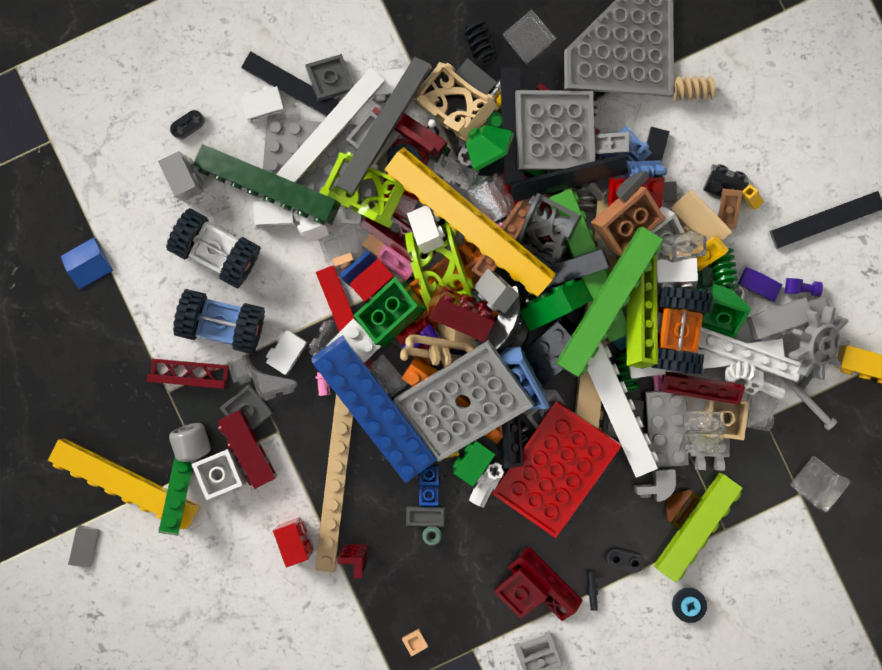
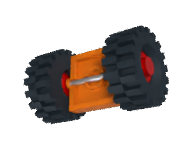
M662 287L660 307L664 308L658 348V364L653 365L651 368L702 374L704 354H698L702 313H710L713 293L689 288Z

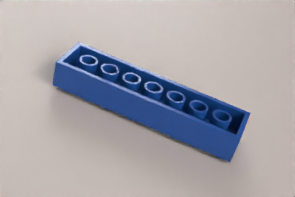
M344 335L311 358L316 369L405 483L437 461Z

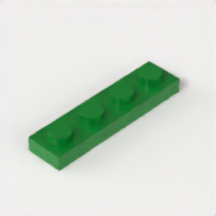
M174 458L159 533L179 535L193 469V463H190V461L180 462Z

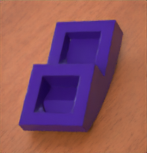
M745 267L738 282L743 288L775 302L783 285L749 267Z

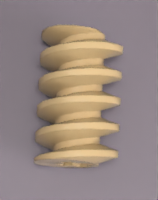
M678 76L674 82L673 101H676L677 96H680L681 101L684 100L685 96L691 101L693 95H695L696 101H699L700 95L703 96L704 101L710 95L713 101L715 97L713 77L708 76L705 79L704 76H700L698 79L696 76H693L690 80L688 76H685L684 79Z

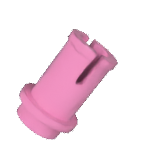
M317 372L315 377L318 379V395H331L330 385L320 372Z

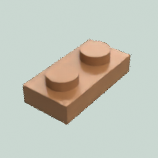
M722 188L718 217L728 228L736 229L742 190Z

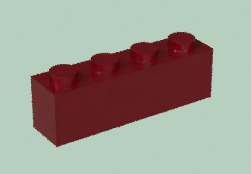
M242 408L221 418L218 421V429L222 435L227 437V445L231 452H235L237 456L236 462L240 469H244L247 483L256 489L274 480L277 477V473Z

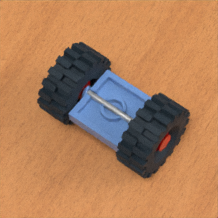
M185 289L184 293L182 292L173 322V334L175 336L190 340H196L199 337L232 345L233 350L254 354L264 324V307L248 303L239 307L207 299L206 293Z

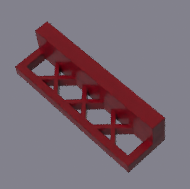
M376 106L372 110L377 116L381 112ZM406 113L402 115L394 129L435 159L439 157L448 145L447 141Z
M394 214L391 220L399 225L400 232H394L391 228L377 223L368 217L363 220L360 225L362 228L412 262V257L407 251L405 234L413 232L411 226ZM422 253L421 258L426 259L428 256Z
M152 359L151 374H147V382L224 389L227 388L229 365ZM157 363H164L169 370L163 375L156 374ZM178 365H183L188 372L183 376H178L173 369ZM197 367H202L206 374L202 378H197L192 371ZM217 368L224 369L223 380L215 379L211 373Z
M666 372L661 378L662 392L740 405L745 390L743 384Z
M344 544L338 556V564H354V578H362L367 566V544Z
M529 546L524 549L519 558L510 563L508 568L513 573L518 570L516 566L520 564L552 596L553 599L547 597L543 603L561 621L577 612L583 600ZM558 606L563 607L567 612L563 613Z

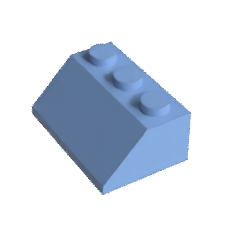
M521 347L506 348L500 356L534 402V406L530 409H548L549 404L546 393Z

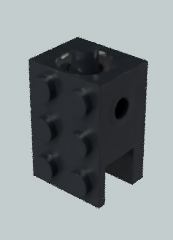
M565 315L560 317L523 350L542 387L563 370L555 362L576 330V327Z

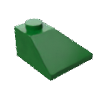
M484 125L479 129L476 127L469 132L466 147L475 172L507 155L514 136L512 131Z
M713 284L710 290L713 293L710 313H702L701 327L735 338L749 315L751 308L732 289Z

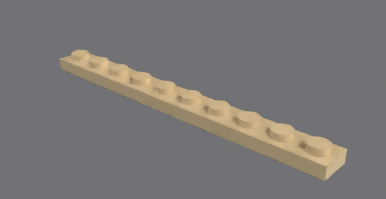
M337 394L315 570L335 572L353 415Z

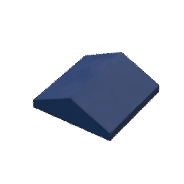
M94 237L61 256L67 273L80 290L114 271Z

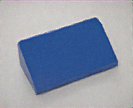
M366 251L342 272L340 277L351 287L349 284L376 261L375 257L369 251Z

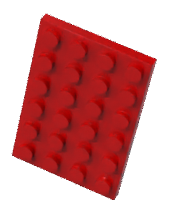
M556 400L522 449L524 466L509 468L492 495L556 538L622 444Z

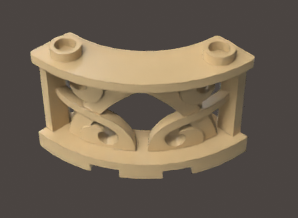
M439 62L433 72L422 83L412 100L427 114L430 112L432 116H437L436 121L444 128L452 130L457 137L467 142L469 132L476 127L479 129L494 110L498 111L497 101L492 95H485L464 81L455 73L456 70L451 64ZM443 72L448 76L449 81L443 82L440 78L442 88H438L434 80ZM432 84V86H433V88H434L435 90L430 91V92L426 93L425 95H423V93H424V92L429 88V86ZM465 95L467 112L456 111L447 116L448 103L445 96ZM439 97H440V98L442 99V101H443V106H442V107H437V106H436V104H437L438 102L441 103L440 100L438 99ZM484 104L482 108H478L479 105ZM462 116L459 122L455 121L457 117Z

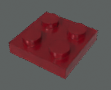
M522 567L501 583L494 591L520 619L542 603L549 595Z

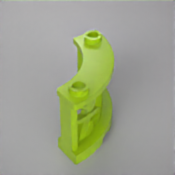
M348 151L346 154L339 152V157L327 182L319 193L336 199L347 208L352 206L351 210L390 228L393 223L390 219L405 190L403 184L371 167L364 180L372 179L374 181L378 197H369L359 205L360 195L358 190L353 197L349 198L347 197V192L337 188V186L332 189L336 178L341 177L339 172L344 162L349 163L354 154ZM379 176L382 177V178H384V179H386L387 181H385V182L382 184L381 179L379 178ZM390 185H395L393 190H388ZM372 201H379L378 203H374V208H370V203Z
M445 221V224L440 225L445 235L447 234V239L444 242L445 245L430 251L426 259L421 258L423 252L418 247L413 232L405 234L407 251L412 257V263H410L415 279L418 278L419 285H421V290L419 291L428 312V304L438 286L436 281L433 284L429 283L430 277H435L439 285L443 287L449 284L451 287L457 288L455 281L459 280L463 285V290L457 291V293L461 295L465 293L472 297V289H474L473 281L467 277L456 241L458 232L453 230L447 221ZM449 245L452 252L446 249ZM434 251L443 254L450 260L443 278L432 271H424V267L431 262ZM456 267L459 274H454Z

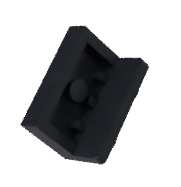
M712 164L711 172L703 190L721 197L722 188L743 191L749 185L747 175L741 171L734 172L728 170L729 168L725 165Z

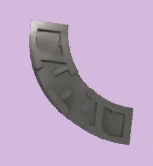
M537 193L536 196H532L528 203L530 209L516 241L527 250L550 261L553 265L564 261L569 246L565 244L566 240L568 241L572 238L582 216ZM542 201L553 206L550 217H548V207L544 209V213L540 212L539 207ZM558 209L571 216H557ZM549 226V235L554 242L542 244L534 230Z
M512 287L519 294L518 287ZM519 294L506 313L499 311L498 318L484 342L489 340L496 351L505 350L508 347H521L523 350L530 336V330L520 310L526 308L525 303L529 302L530 299H524ZM479 340L475 341V348L480 346L484 342Z

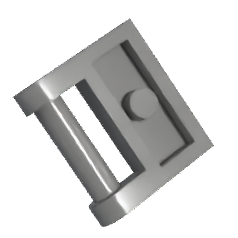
M550 631L541 637L522 644H514L523 670H551L562 666ZM548 642L549 648L524 656L523 651Z

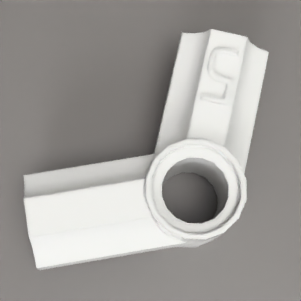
M495 462L486 467L477 480L469 501L484 508L492 490H495L503 476L502 465Z

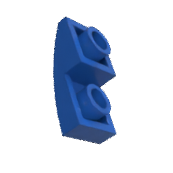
M428 466L420 472L419 507H438L439 466Z

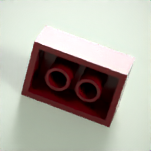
M438 284L428 304L429 319L482 342L485 341L495 322L492 309L487 306V303L474 301L468 294L462 293L461 295L447 285L443 287Z

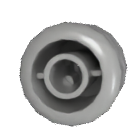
M201 423L182 426L169 434L175 458L180 462H197L211 450L205 427Z

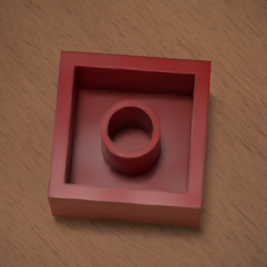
M378 258L349 285L367 303L394 278V275Z
M300 517L279 524L273 530L286 568L308 560L312 555V550H314L311 539H307L305 534L307 532L306 524L300 520Z

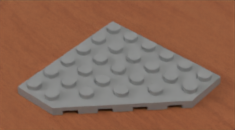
M615 0L564 50V88L566 90L673 96V0Z

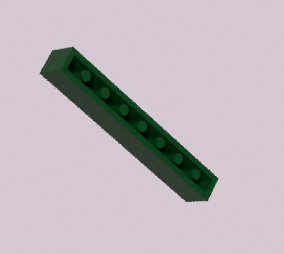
M204 144L201 145L193 163L195 167L199 168L198 172L209 177V174L215 175L214 179L222 183L229 181L231 182L230 186L241 190L243 187L248 189V194L255 197L262 195L264 196L263 200L274 204L275 201L281 203V208L288 211L295 209L297 210L296 214L304 218H308V216L314 217L313 221L323 226L325 223L333 224L341 206V203L336 199Z

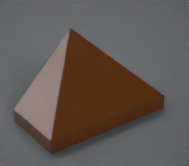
M691 490L672 494L666 499L667 521L679 529L700 500V497Z

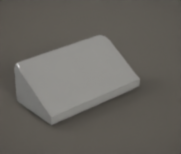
M82 525L76 528L68 565L91 567L99 529Z

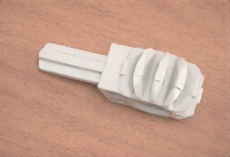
M738 361L737 364L731 363L730 367L726 368L725 382L743 384L745 387L744 392L750 395H755L760 390L775 398L783 399L785 390L764 381V372L756 369L754 364H748L747 361L744 363Z

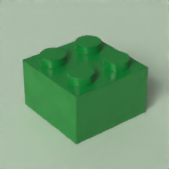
M478 440L464 447V455L462 457L458 456L452 464L454 468L453 473L472 487L495 456L494 451Z

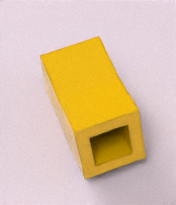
M750 184L742 191V197L748 207L757 210L764 203L759 191Z

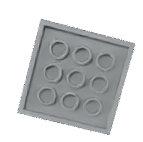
M516 90L517 170H562L595 161L593 91Z

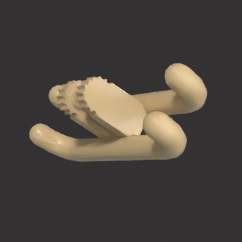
M410 335L405 340L406 348L401 350L400 358L406 361L408 355L430 358L432 365H438L441 360L443 366L447 367L451 362L462 357L450 354L448 348L470 352L475 348L467 343L421 335ZM414 343L431 345L429 350L413 348Z

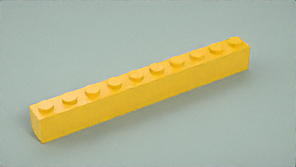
M404 147L396 153L385 168L393 180H398L403 184L406 191L415 194L423 205L433 209L435 215L445 219L453 230L462 233L469 243H474L480 248L479 250L483 255L489 256L499 268L505 269L510 273L513 280L521 282L529 293L535 294L538 297L555 277L556 273Z

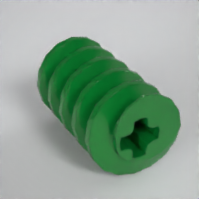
M728 248L729 250L725 255L711 263L713 267L712 273L714 274L713 281H715L714 284L734 290L739 288V284L733 283L738 280V277L732 276L737 273V270L731 269L736 266V262H730L735 259V255L730 254L734 252V249Z
M617 353L619 357L614 359V361L620 363L617 365L618 370H620V374L617 377L621 378L620 382L624 381L628 392L636 391L635 389L639 388L640 384L634 381L640 378H630L629 366H627V353Z

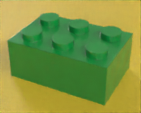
M394 277L353 316L375 345L386 347L427 308L404 279Z
M572 279L525 303L526 308L520 310V313L529 330L532 331L592 301L593 298L583 279L577 282Z

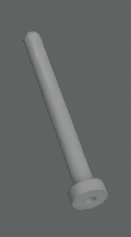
M780 377L824 422L826 430H830L837 424L835 418L830 419L796 382Z

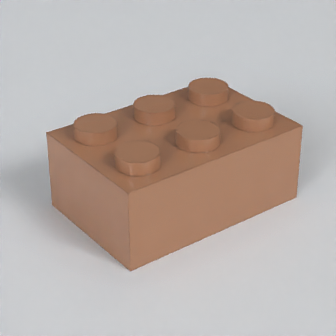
M640 187L625 203L621 202L619 198L591 221V224L610 252L621 256L638 228L644 227L651 231L665 217L647 188Z

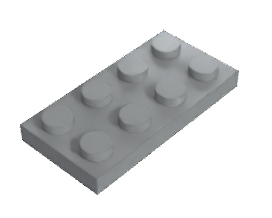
M662 390L646 391L647 434L651 441V444L648 446L651 452L655 450L659 459V462H656L657 467L689 465L685 396L662 392Z

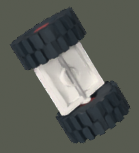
M191 208L186 209L185 213L181 214V218H178L176 225L172 228L173 231L170 232L166 250L184 260L191 257L220 273V280L235 288H239L251 273L260 254L261 247L244 237L238 239L210 224L208 217Z

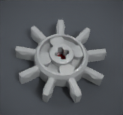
M824 306L821 320L818 312L808 310L806 313L809 326L806 330L793 329L792 333L800 337L801 341L800 348L789 353V357L796 360L804 358L796 372L797 374L808 377L813 368V377L823 380L825 379V364L829 363L836 367L841 366L836 355L840 346L850 345V341L841 338L839 331L849 321L847 318L840 316L833 321L836 308Z

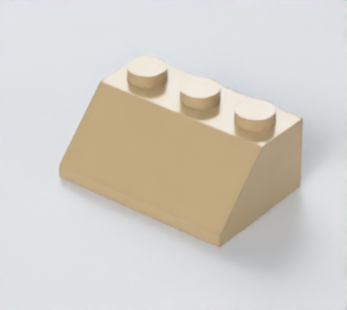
M692 189L682 195L669 208L677 216L685 234L689 237L692 236L696 240L695 244L698 247L715 235L722 241L732 233L728 226Z

